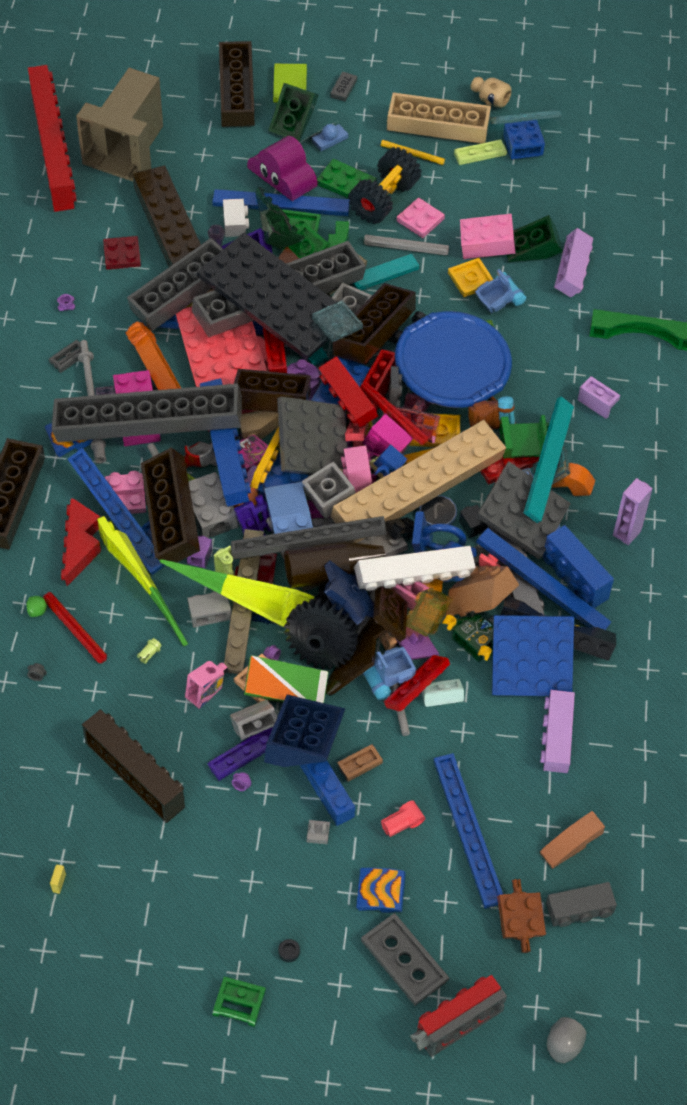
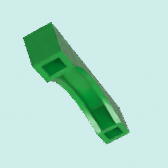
M593 309L589 337L608 339L624 333H644L661 338L678 350L687 351V322Z

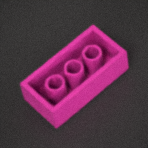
M149 370L113 375L115 394L153 391ZM160 434L123 437L124 446L161 441Z

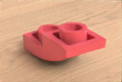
M482 553L479 556V566H500L497 563L498 559L490 553L488 556Z

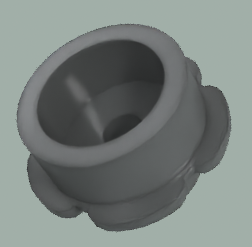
M38 663L29 665L27 668V676L34 681H41L44 675L47 674L44 666Z

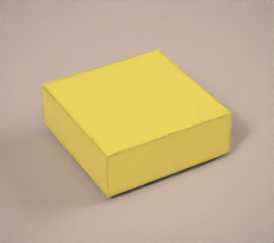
M62 865L55 866L50 881L52 891L59 894L66 876L64 866Z

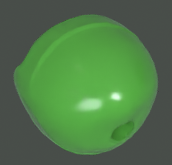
M40 596L29 597L26 603L27 613L30 617L44 615L47 609L44 598Z

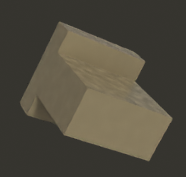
M128 68L102 107L89 103L84 104L76 116L83 165L132 182L133 173L151 169L150 145L163 127L159 77Z

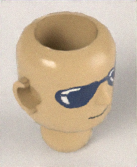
M475 77L471 83L472 91L480 92L479 98L486 105L503 108L510 100L512 93L510 85L497 78H488L484 81L481 77Z

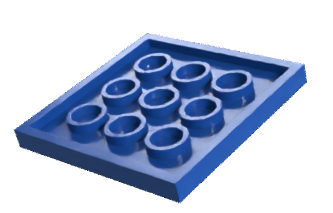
M493 615L492 695L549 696L550 690L572 692L574 616Z

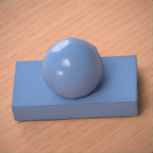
M327 124L323 127L322 133L312 137V143L320 151H323L348 139V133L339 124L336 126Z

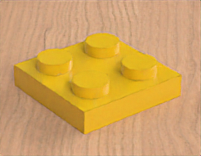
M480 258L448 268L449 276L463 297L475 294L479 286L493 280Z

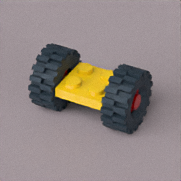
M392 147L381 157L377 164L379 168L378 173H381L380 177L384 178V180L377 185L376 181L372 183L370 179L367 181L363 179L351 190L348 196L350 200L348 203L352 205V211L355 210V214L357 216L360 215L362 220L366 219L368 223L372 221V224H379L393 208V201H390L392 198L388 194H392L395 190L399 191L400 189L401 192L409 191L419 180L422 170L419 169L420 164L416 163L417 159L412 158L410 152L406 153V150H401L400 147L396 149Z

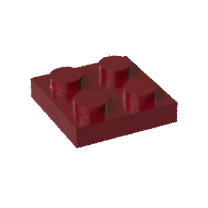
M138 236L103 239L106 270L141 267Z

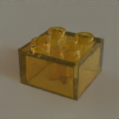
M434 588L424 590L422 593L419 592L414 601L416 603L414 609H411L406 617L408 621L406 627L425 637L435 634L452 598Z

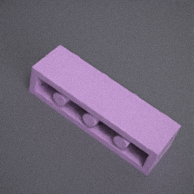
M578 228L566 237L554 288L570 298L576 293H580L584 287L583 280L587 274L586 268L590 261V252L593 248V238Z
M637 478L623 492L613 533L614 537L627 545L642 530L653 489L647 483Z
M550 690L549 697H545L544 709H548V713L543 718V727H546V733L543 732L542 745H545V751L541 750L540 763H544L543 771L568 773L571 756L574 692Z

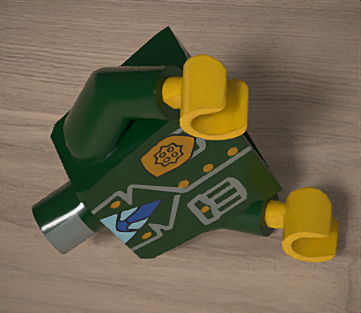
M447 615L442 621L443 624L448 625L447 629L449 631L454 628L452 640L476 661L480 662L484 656V660L488 661L489 657L493 656V616L485 620L481 615L459 619L452 615Z

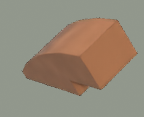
M591 811L553 839L540 851V854L553 869L586 848V844L602 835L605 826L595 813Z

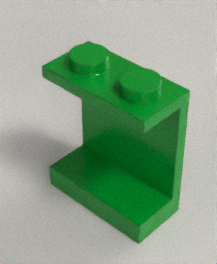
M541 415L539 423L509 424V417H501L499 423L500 440L506 447L503 458L540 457L549 427V422H546L545 415Z

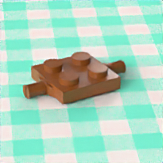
M521 879L512 880L514 892L497 896L503 939L513 938L520 940L522 953L531 952L529 939L546 935L540 892H522Z

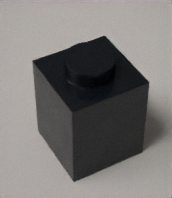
M477 504L465 507L460 511L459 522L469 538L480 535L487 529V524L475 517L480 510Z

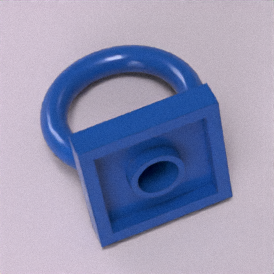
M416 512L412 546L415 553L427 552L428 548L434 551L441 550L445 545L433 542V532L437 531L450 532L459 538L457 544L465 546L467 539L461 529L449 524H433L428 526L424 512Z

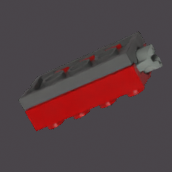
M492 975L487 978L481 977L470 989L464 988L456 994V998L451 1001H443L439 1004L438 1009L432 1013L430 1011L424 1013L419 1018L417 1032L410 1035V1038L417 1044L419 1051L423 1048L427 1049L426 1051L432 1058L502 1013L507 995Z

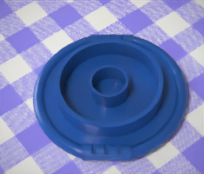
M443 311L432 312L405 327L395 348V364L398 367L399 374H402V380L406 386L424 400L444 407L465 408L473 406L475 403L486 401L503 390L512 370L511 352L499 331L481 318L462 312Z

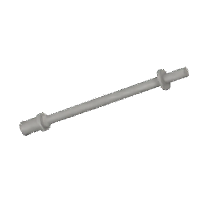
M82 340L80 342L81 353H79L78 360L83 363L87 395L94 396L90 364L94 355L92 352H89L87 341ZM94 439L91 442V448L94 451V461L98 464L106 462L104 449L106 443L102 439Z

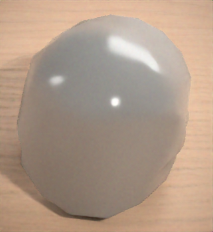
M560 1018L551 1027L546 1045L550 1056L560 1063L573 1060L584 1047L587 1034L585 1028L574 1019Z

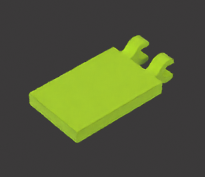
M274 63L273 102H278L284 83L306 90L307 64Z

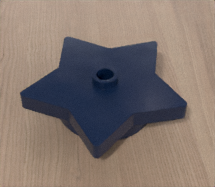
M331 560L328 561L324 567L329 582L325 586L324 593L327 594L332 605L336 603L337 610L343 608L342 615L348 613V618L352 619L356 625H359L365 616L373 617L374 602L367 594L366 588L359 589L356 575L347 574Z

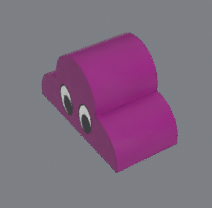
M286 136L268 146L247 162L248 169L291 201L317 187L316 175L311 166L306 162L304 149L299 141L292 136Z

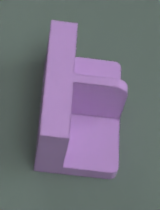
M592 376L580 387L578 401L605 419L609 417L610 409L620 399L618 393Z

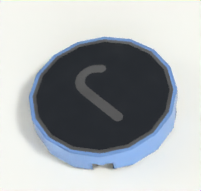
M438 495L421 505L419 512H424L428 526L433 524L451 525L456 520V505L445 496Z

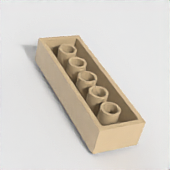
M393 93L387 118V130L482 144L486 142L491 106Z

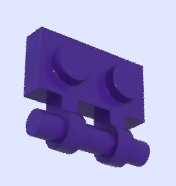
M262 495L255 497L257 502L255 506L253 502L249 501L233 509L243 535L245 529L264 531L263 528L267 527V530L271 531L266 522V519L270 517L267 501L263 499ZM260 512L263 517L261 521L257 515Z

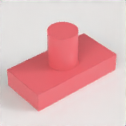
M350 421L345 433V440L352 441L353 447L364 446L362 442L366 437L369 423L359 428L356 423L352 424Z

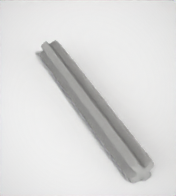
M367 234L364 237V244L370 246L448 255L449 246L443 244Z

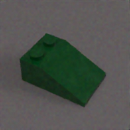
M284 83L268 131L284 137L292 136L300 142L314 111L319 94Z
M548 215L515 229V254L506 255L509 262L548 259L562 253L563 250L558 231L551 217Z

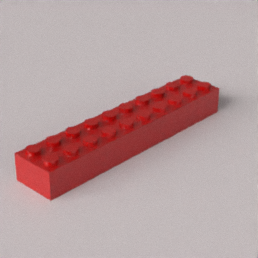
M47 65L28 67L32 99L54 212L75 209L76 193L75 191L72 192V190H75L74 179H70L73 177L72 169L67 166L70 165V159L68 154L65 155V153H68L66 142H63L65 141L64 130L60 131L63 125L62 119H58L60 117L59 106H55L58 105L57 95H53L56 93L54 83H51L53 81L52 71H48Z

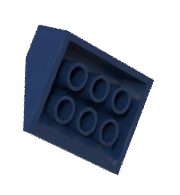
M287 694L267 741L264 762L276 766L289 767L327 761L344 716L345 708Z

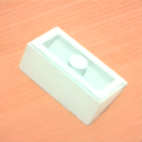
M460 679L431 683L422 691L424 704L426 707L463 702L464 688Z

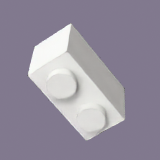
M244 199L223 200L225 237H238L242 233H246V229H249V218L245 219V216H248V207L244 206Z

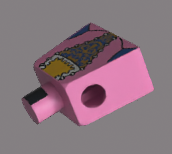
M207 661L189 673L187 676L185 698L200 709L222 688L223 677L228 672L227 666L224 663L216 666L212 661Z

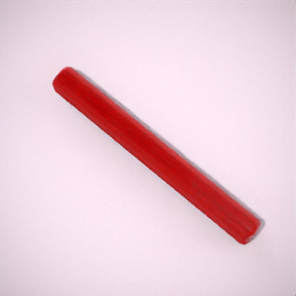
M365 382L361 385L360 388L364 394L420 445L428 442L429 437L369 383Z
M52 592L45 594L43 598L49 608L98 663L106 661L107 654Z

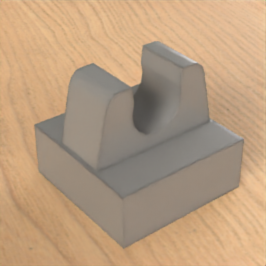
M309 820L307 842L328 844L330 822Z

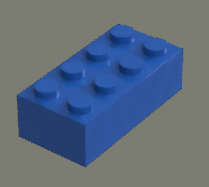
M565 525L547 535L546 550L543 554L546 564L551 565L557 576L567 583L568 588L591 607L596 608L607 601L614 578Z

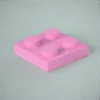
M417 198L397 216L398 223L422 238L445 219V214L420 198Z

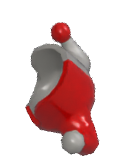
M199 441L190 447L185 446L184 458L186 468L192 466L197 468L207 467L208 465L217 466L213 443L207 444Z

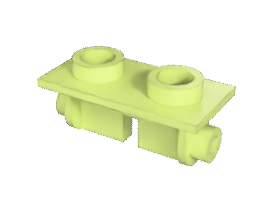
M228 546L225 549L218 550L213 555L215 572L234 576L231 546Z

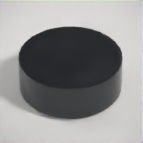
M292 939L282 941L278 948L279 957L285 962H294L300 955L299 944Z

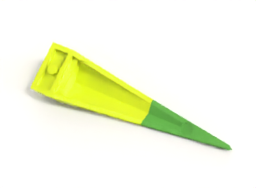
M105 516L97 519L100 537L108 551L120 561L150 595L166 617L183 646L188 645L127 534L115 530L112 522H107Z
M159 560L160 563L282 627L287 622L286 618L292 609L298 604H302L303 601L309 602L311 599H314V596L296 589L167 560Z

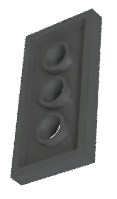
M395 913L361 937V942L414 1006L449 981L448 975ZM392 938L397 941V945L395 947H388L385 941ZM405 954L411 958V961L404 964L399 961V957ZM415 971H421L425 977L422 980H416L412 974Z

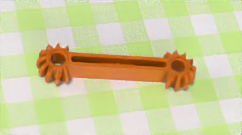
M138 321L133 323L127 330L126 335L131 344L135 346L147 370H149L157 389L181 388L156 343L155 335L144 323Z

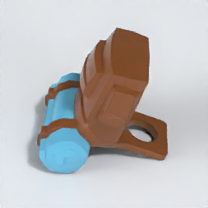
M492 396L488 401H481L470 406V427L485 420L492 430L499 429L501 417H509V424H516L513 398L505 396L496 400Z

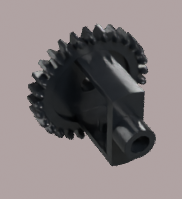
M318 594L315 599H311L309 602L303 601L302 604H298L292 609L286 618L287 622L284 627L287 629L284 634L288 635L286 642H292L289 648H296L293 654H301L300 660L306 658L307 665L312 661L314 668L320 664L322 669H325L326 665L329 669H332L334 665L337 668L341 664L345 665L347 660L349 661L355 653L359 636L355 632L358 625L348 618V613L342 615L343 608L337 610L336 603L332 605L327 597Z

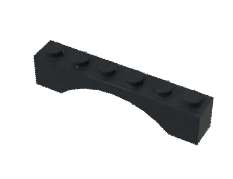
M509 596L502 601L498 610V615L546 616L531 608L525 602ZM574 626L573 649L608 661L610 660L616 646V633L598 627Z

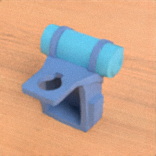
M500 269L497 270L498 275L495 279L485 282L475 291L482 305L491 314L504 308L510 302L515 306H520L527 298L524 292L512 281V278L506 272H501Z
M395 647L385 651L384 655L380 651L377 652L375 664L362 674L365 676L377 700H383L391 694V686L412 679L416 673V668L405 648Z

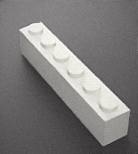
M471 546L359 560L354 566L359 589L366 588L367 591L374 590L380 586L391 588L396 586V584L402 583L407 586L417 581L428 583L439 578L444 581L454 576L465 578L470 576L476 568Z

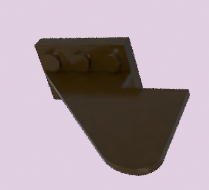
M380 586L375 589L374 615L370 617L357 638L358 645L351 659L347 660L345 665L341 664L339 668L336 667L330 675L325 692L328 696L334 695L375 664L376 639L388 632L391 637H395L399 642L406 638L407 601L392 587L385 588Z

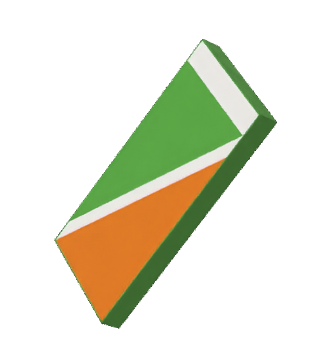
M251 655L244 695L283 703L288 694L324 703L329 671Z

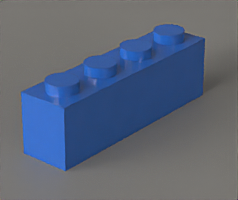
M328 761L300 765L336 826L355 817V805Z

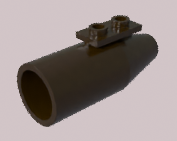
M344 541L286 549L284 552V563L287 581L290 588L327 584L329 579L324 565L331 560L347 574L356 575L354 566L359 560L386 557L384 547L381 545Z

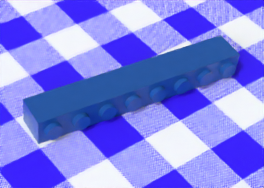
M221 378L200 383V387L223 385ZM237 428L210 430L227 507L249 502L248 494L251 493L249 482L245 483V479H248L246 468L241 466L245 462L243 454L238 452L242 449L239 439H235L238 436Z

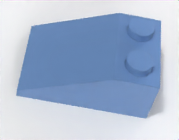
M302 482L264 488L273 534L313 528Z

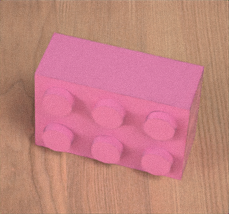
M512 214L460 219L461 246L464 259L515 254Z

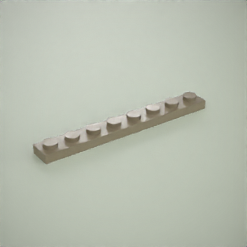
M245 529L243 539L264 536V531ZM261 555L240 558L237 577L257 581ZM233 602L224 664L228 668L227 673L239 674L244 670L252 611L236 602Z

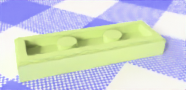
M502 140L454 149V155L459 165L505 156L507 154Z

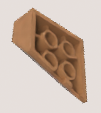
M475 566L476 568L470 576L458 581L449 589L446 616L459 614L462 617L473 610L475 613L492 610L515 590L519 584L508 566Z

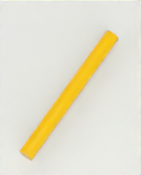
M386 140L381 141L380 146L389 149L400 147L401 150L405 149L406 153L410 152L412 156L444 165V158Z

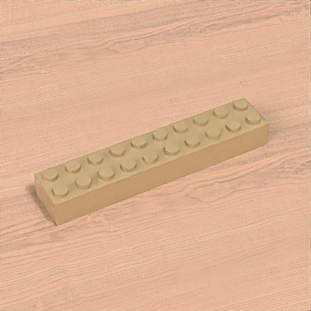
M485 420L334 505L330 517L336 524L384 516L385 523L388 520L399 519L500 460L506 447ZM365 538L349 540V542L358 543Z

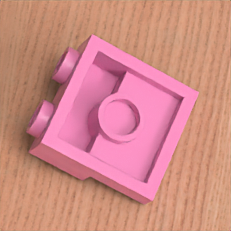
M130 471L126 475H120L114 472L109 476H105V479L131 514L146 513L142 473Z

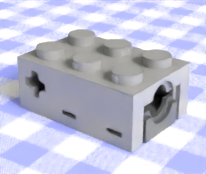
M216 472L189 481L196 527L201 536L207 538L209 536L214 537L230 531V529L238 528V520L233 510L234 507H227L221 481Z

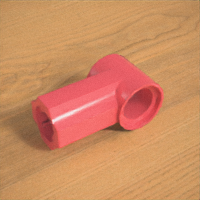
M412 800L402 805L396 813L381 820V825L386 835L392 837L408 827L415 828L424 822L425 816L415 801Z

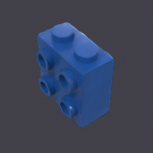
M537 120L504 124L503 137L511 159L543 155L545 142Z

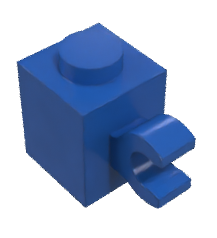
M390 444L373 463L378 468L374 475L382 473L384 477L401 468L407 458Z

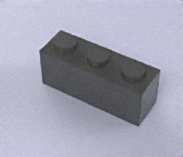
M609 882L550 894L546 901L552 925H559L560 927H566L576 921L588 922L592 918L599 916L607 918L615 912L617 906Z

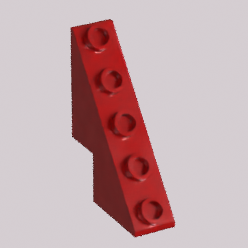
M73 498L70 504H67L69 520L65 521V531L68 532V536H64L66 552H63L62 556L65 569H61V580H65L67 586L101 552L100 541L93 537L99 530L97 519L100 516Z

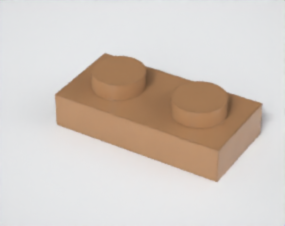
M373 744L337 762V767L347 782L382 764L383 759Z

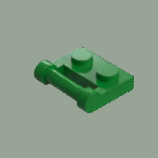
M224 976L212 1015L216 1017L221 1015L247 1022L249 1026L255 1027L266 988ZM225 1001L251 1008L252 1012L248 1014L223 1007V1003Z

